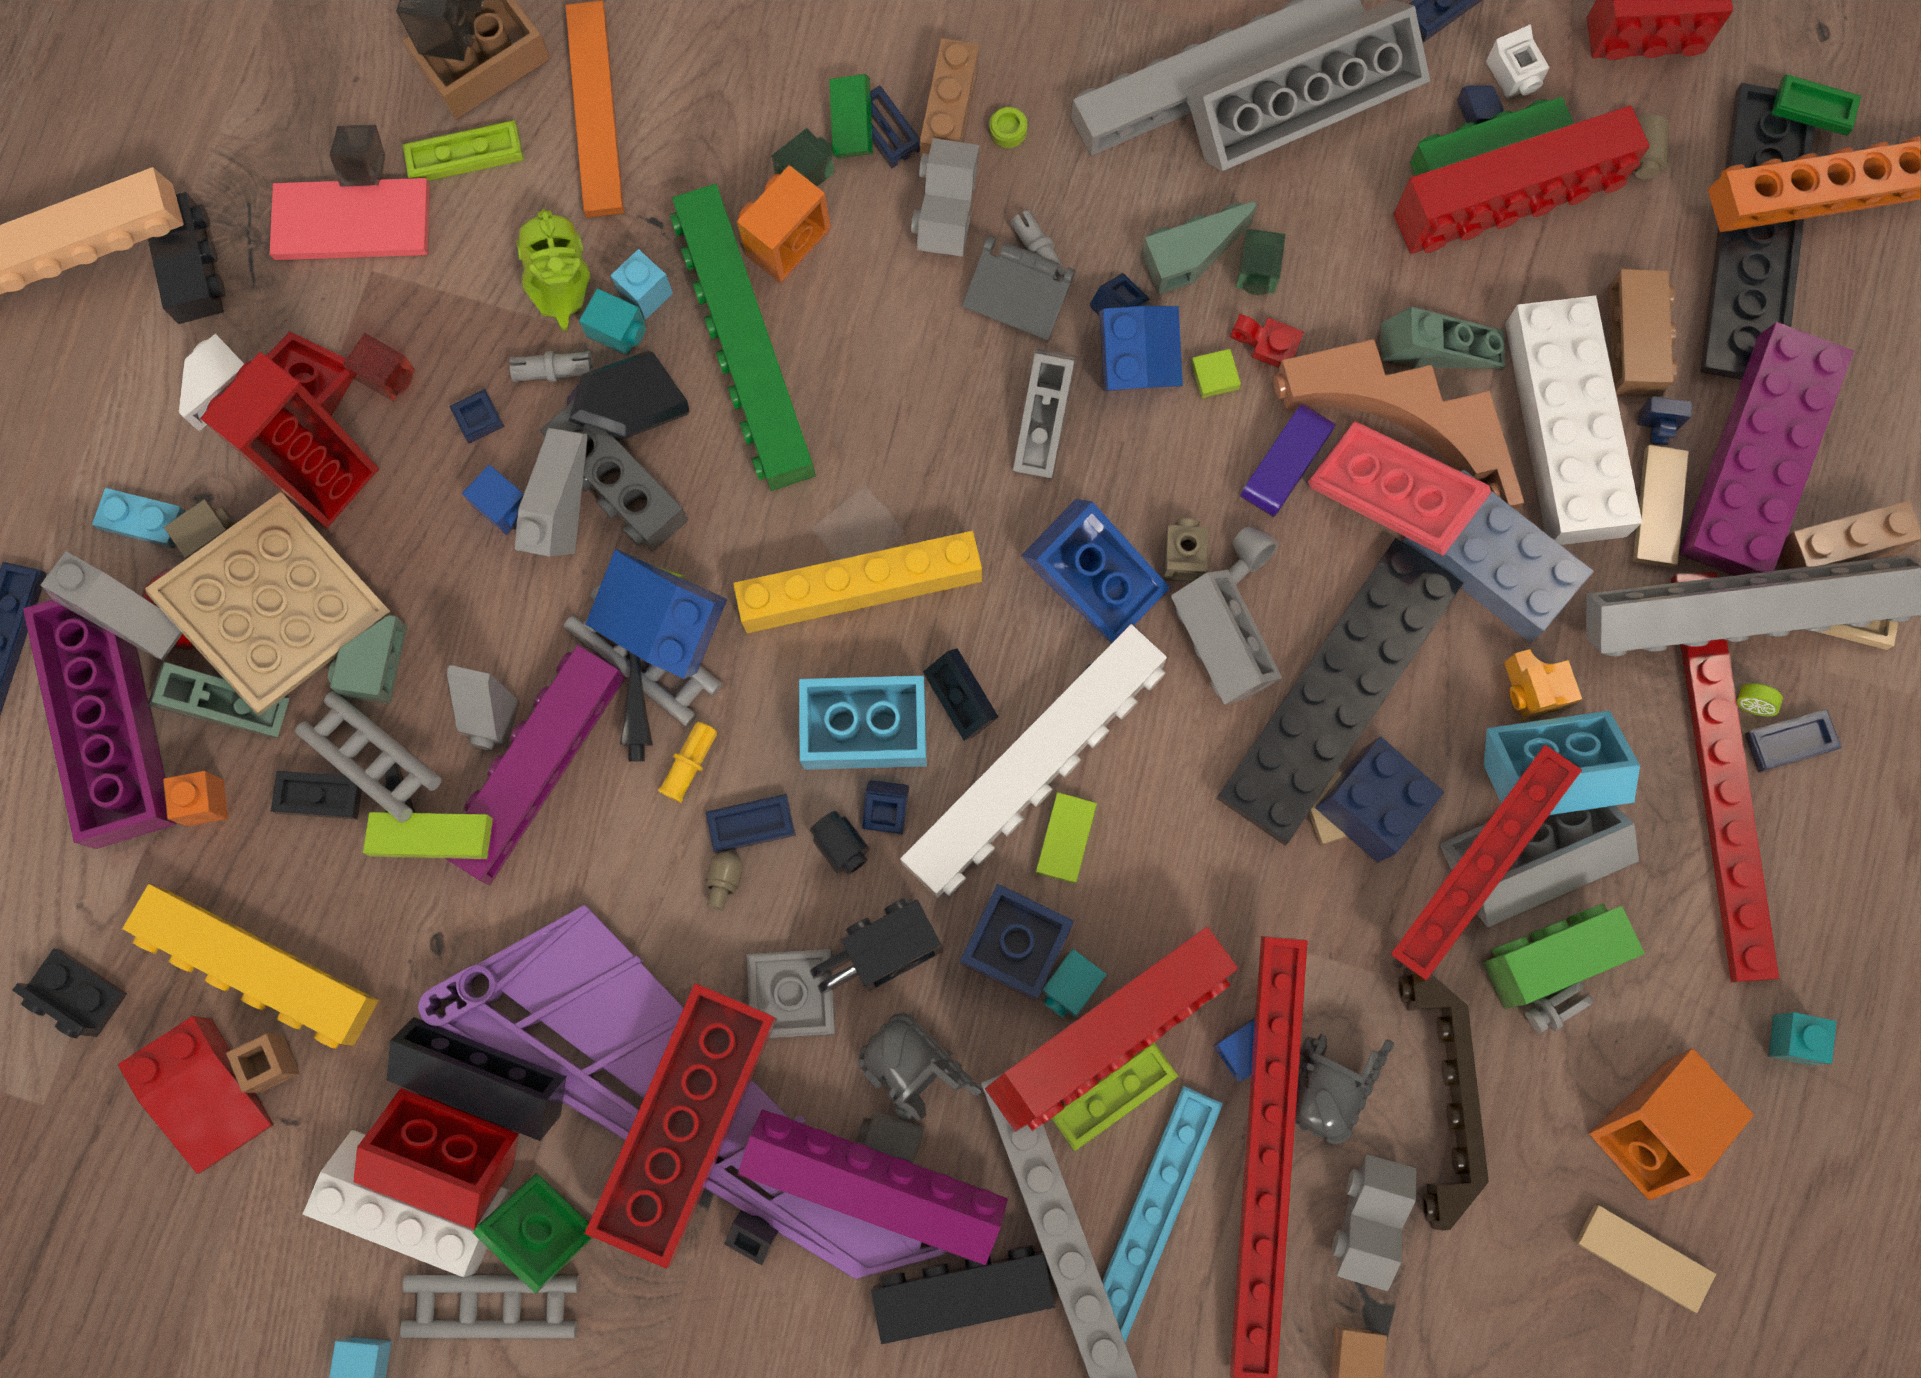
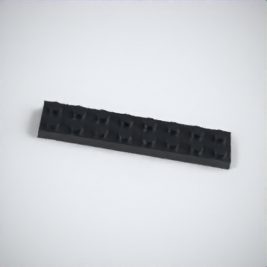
M1741 83L1735 91L1726 169L1741 164L1745 165V168L1757 167L1772 159H1781L1782 162H1789L1803 155L1812 153L1815 127L1772 115L1778 89ZM1804 219L1720 232L1718 227L1700 368L1701 373L1742 380L1758 335L1775 322L1789 327L1792 326Z
M1395 538L1216 799L1286 846L1451 603L1463 582Z

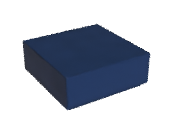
M486 389L449 406L469 444L505 427Z

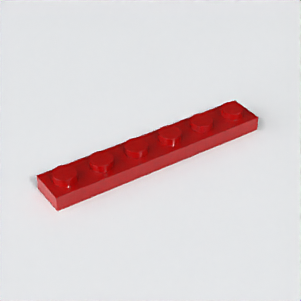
M1544 745L1390 955L1427 981L1582 772V769L1547 745Z

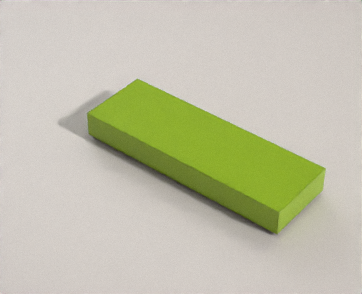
M515 120L402 144L409 179L427 178L428 181L524 161L519 130Z
M369 812L363 853L373 857L487 859L493 818L485 814L412 813L407 821L399 822L390 813Z
M1154 1042L1133 1056L1130 1061L1115 1072L1109 1074L1101 1081L1098 1080L1099 1084L1067 1106L1063 1105L1065 1109L1054 1116L1052 1120L1073 1151H1076L1179 1076Z

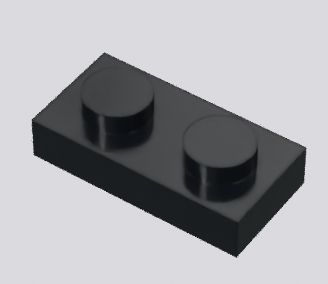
M958 648L947 651L923 671L963 741L975 737L999 718Z
M277 771L271 812L284 815L358 820L362 789L345 775Z

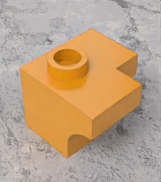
M1531 649L1514 653L1504 662L1512 685L1509 691L1511 702L1517 711H1521L1523 720L1570 708L1582 699L1569 660L1555 664L1544 663L1538 660L1532 654Z

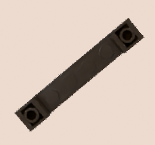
M1406 967L1403 969L1404 976H1399L1398 989L1401 1001L1407 1002V1011L1441 1009L1442 1017L1437 1018V1034L1441 1043L1445 1042L1447 1060L1442 1061V1077L1445 1086H1450L1452 1103L1447 1104V1121L1449 1128L1455 1130L1457 1147L1452 1148V1165L1454 1172L1460 1174L1461 1182L1427 1184L1428 1194H1423L1422 1207L1426 1221H1431L1433 1229L1441 1231L1451 1230L1489 1182L1469 1009L1465 1002L1432 974L1426 981Z

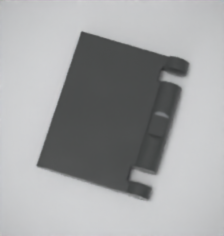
M988 236L962 307L1049 341L1076 270L1068 267L1063 281L1059 282L1054 280L1059 263L1007 242H1004L999 257L991 255L996 244V238Z

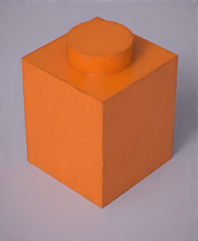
M207 771L163 779L168 820L188 827L228 819L224 779Z

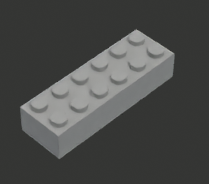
M1392 0L1188 87L1185 91L1204 160L1215 168L1224 171L1430 82L1415 6Z

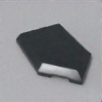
M645 351L582 374L568 421L581 426H585V423L608 430V435L624 440L686 416L690 411L688 401L653 352Z

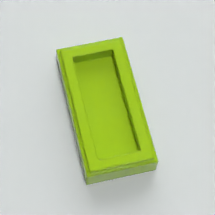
M1057 792L1036 874L1076 884L1097 803Z

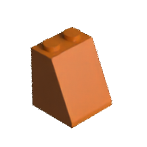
M1691 1048L1661 1065L1590 1131L1589 1135L1650 1201L1702 1180L1752 1119L1754 1114L1741 1101L1739 1096L1715 1073L1707 1061Z

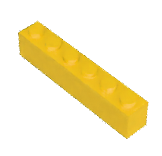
M968 531L733 583L741 623L746 633H752L982 582V566L974 532Z
M151 884L147 885L122 928L136 936L132 942L136 946L154 954L157 953L158 949L165 951L171 955L168 962L191 973L194 968L207 974L204 981L227 992L230 987L241 991L244 994L240 1000L263 1011L266 1006L279 1011L280 1013L277 1017L279 1021L298 1030L301 1029L302 1025L315 1030L316 1033L313 1038L334 1049H337L339 1044L355 1045L379 1002L378 999L162 887Z

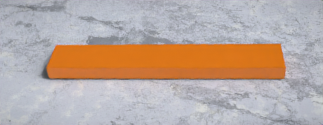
M603 0L567 4L565 7L584 214L586 218L623 214L624 203L605 5Z

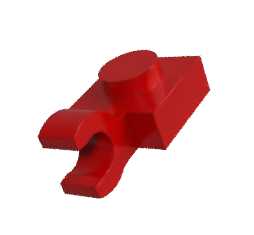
M1239 314L1230 338L1254 346L1252 358L1279 368L1282 360L1295 357L1304 332L1271 318H1267L1264 326L1261 327L1254 319Z

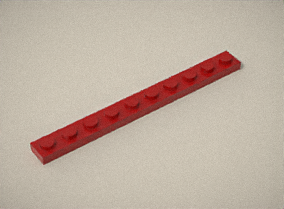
M1717 572L1676 574L1671 578V583L1717 578ZM1725 639L1710 640L1707 645L1697 647L1680 644L1731 983L1779 979L1728 643Z
M1261 936L1230 1362L1231 1378H1277L1308 945V940Z

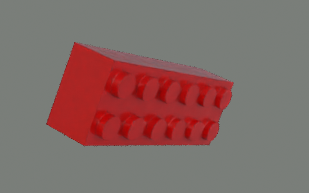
M1630 105L1411 177L1393 215L1410 254L1422 250L1425 253H1431L1439 250L1449 241L1458 238L1461 241H1467L1480 235L1483 230L1494 226L1497 229H1503L1516 223L1519 218L1531 214L1533 217H1539L1552 211L1555 206L1567 202L1569 205H1576L1588 199L1591 194L1603 190L1605 193L1615 192L1627 184V179L1633 170L1640 165V160L1650 145Z
M261 352L253 360L242 365L236 379L223 393L218 394L210 401L207 411L200 418L292 502L326 528L334 522L379 470L375 463L307 389Z
M1207 926L1011 1067L984 1089L1015 1132L1026 1125L1033 1131L1065 1109L1060 1102L1061 1100L1067 1106L1099 1084L1098 1080L1101 1081L1109 1074L1115 1072L1137 1053L1165 1035L1168 1030L1196 1012L1199 1007L1231 986L1227 977L1239 968Z
M694 983L584 1234L665 1269L672 1266L777 1019L774 1016Z

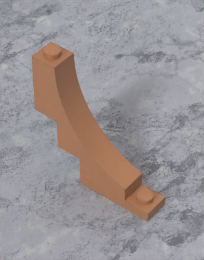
M1375 339L1282 360L1277 374L1273 377V384L1277 398H1283L1287 411L1298 409L1303 403L1308 407L1347 408L1387 419L1408 429L1426 441L1454 469L1460 472L1464 469L1477 480L1487 482L1490 490L1516 511L1525 503L1490 391L1443 401L1432 365L1385 375Z

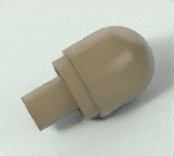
M732 852L718 853L711 860L706 876V887L711 890L707 903L709 908L723 910L727 894L732 895L735 889H738L743 865L741 859Z

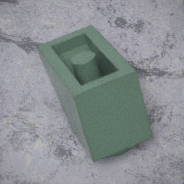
M387 615L340 647L337 660L334 659L329 667L328 679L331 683L330 688L343 697L390 704L407 625L396 616Z

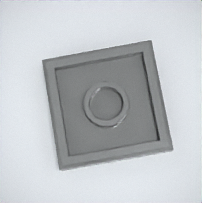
M831 949L747 954L749 1006L772 1015L777 1019L769 1039L836 1035L834 989L821 994L817 987L821 982L833 976V971L816 979H813L810 973L813 967L832 957Z

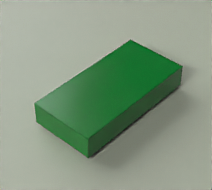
M866 74L829 79L832 156L840 159L873 154L870 77Z
M1785 74L1779 83L1772 115L1848 136L1854 128L1861 95Z

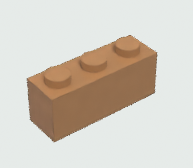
M941 38L920 138V157H922L923 153L929 154L933 138L964 143L979 71V44Z
M1621 269L1609 284L1611 369L1616 395L1660 397L1677 378L1678 364L1676 359H1672V345L1676 338V324L1671 322L1670 312L1675 299V290L1673 285H1669L1668 270Z
M1908 500L1794 531L1786 537L1779 559L1784 570L1877 559L1902 552L1921 540V527L1911 502Z

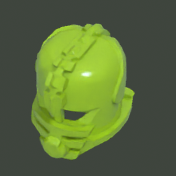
M542 209L537 212L536 217L521 226L519 238L516 240L519 260H522L524 269L521 282L524 291L535 304L541 316L554 317L560 329L566 331L569 328L570 315L582 310L590 272L588 265L583 261L581 237L576 232L573 223L567 218L553 215L551 210Z

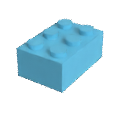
M924 676L799 679L800 763L803 769L926 767L927 742Z
M1610 710L1492 727L1486 730L1483 765L1501 803L1544 745H1547L1582 769V772L1550 815L1635 802L1640 764Z

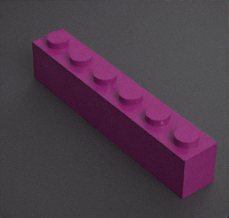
M579 645L576 646L572 653L568 652L562 657L556 669L558 675L550 687L545 686L538 693L533 704L535 707L534 711L527 721H521L511 735V746L504 756L499 755L493 761L487 773L489 779L481 791L476 790L472 793L465 804V814H485L493 818L488 858L444 859L485 884L491 885L626 679L617 668Z
M764 1109L761 1110L749 1136L738 1172L739 1176L986 1265L1000 1231L1008 1198L989 1190L978 1188L948 1175L934 1172L912 1164L907 1160L890 1156L871 1149L866 1145L857 1144Z

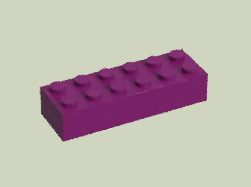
M1775 322L1758 335L1679 548V555L1733 576L1774 571L1854 350L1779 322Z
M54 600L23 608L74 843L99 849L176 825V822L167 819L163 779L166 777L150 707L147 706L148 698L136 646Z

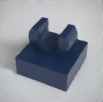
M1651 397L1639 410L1638 426L1652 427L1651 443L1667 445L1669 438H1674L1676 431L1691 418L1692 402Z

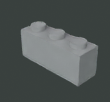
M1229 570L1207 572L1171 595L1176 606L1177 616L1186 626L1194 642L1195 653L1203 661L1212 679V687L1216 694L1221 697L1224 705L1246 700L1282 679Z

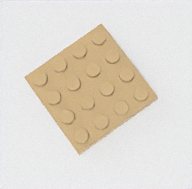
M282 492L276 494L145 588L146 594L258 716L336 658L340 647L387 615H390V610Z

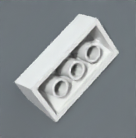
M351 1130L321 1170L303 1215L461 1277L476 1274L487 1247L473 1234L475 1229L468 1228L353 1182L357 1146L366 1134ZM500 1188L478 1225L507 1199L510 1192L509 1189Z

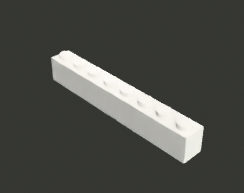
M1131 624L900 858L902 865L936 898L943 892L950 896L965 881L966 877L962 873L970 864L974 862L977 866L981 865L995 850L991 843L1002 832L1009 836L1021 824L1024 818L1020 813L1030 803L1037 807L1053 790L1049 786L1051 781L1059 773L1064 778L1069 775L1081 761L1077 755L1087 745L1095 748L1109 733L1110 730L1105 726L1116 715L1123 719L1135 707L1138 701L1133 697L1143 687L1150 691L1164 677L1166 673L1162 668L1167 657Z

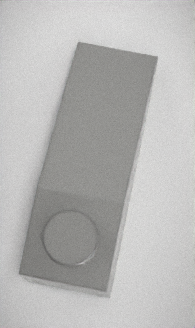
M1040 348L1036 350L1013 471L1052 479L1077 355Z
M548 428L518 509L514 550L549 557L575 554L588 434Z
M67 551L64 552L40 585L55 602L161 661H164L183 634L160 608L103 571Z
M449 665L447 677L457 731L469 739L468 745L479 749L492 751L494 745L507 747L520 701L491 674Z

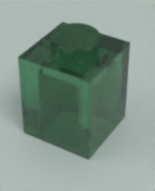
M808 128L771 155L775 174H781L790 165L815 186H819L835 173L832 159L834 152L831 146L823 137L819 136L816 138Z
M1246 229L1241 245L1236 288L1245 289L1246 292L1253 295L1275 293L1280 279L1286 234Z

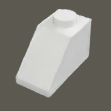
M216 333L208 340L200 342L194 348L193 353L184 361L179 413L198 431L207 425L200 418L207 411L210 401L229 387L236 379L239 369L244 365L239 357Z

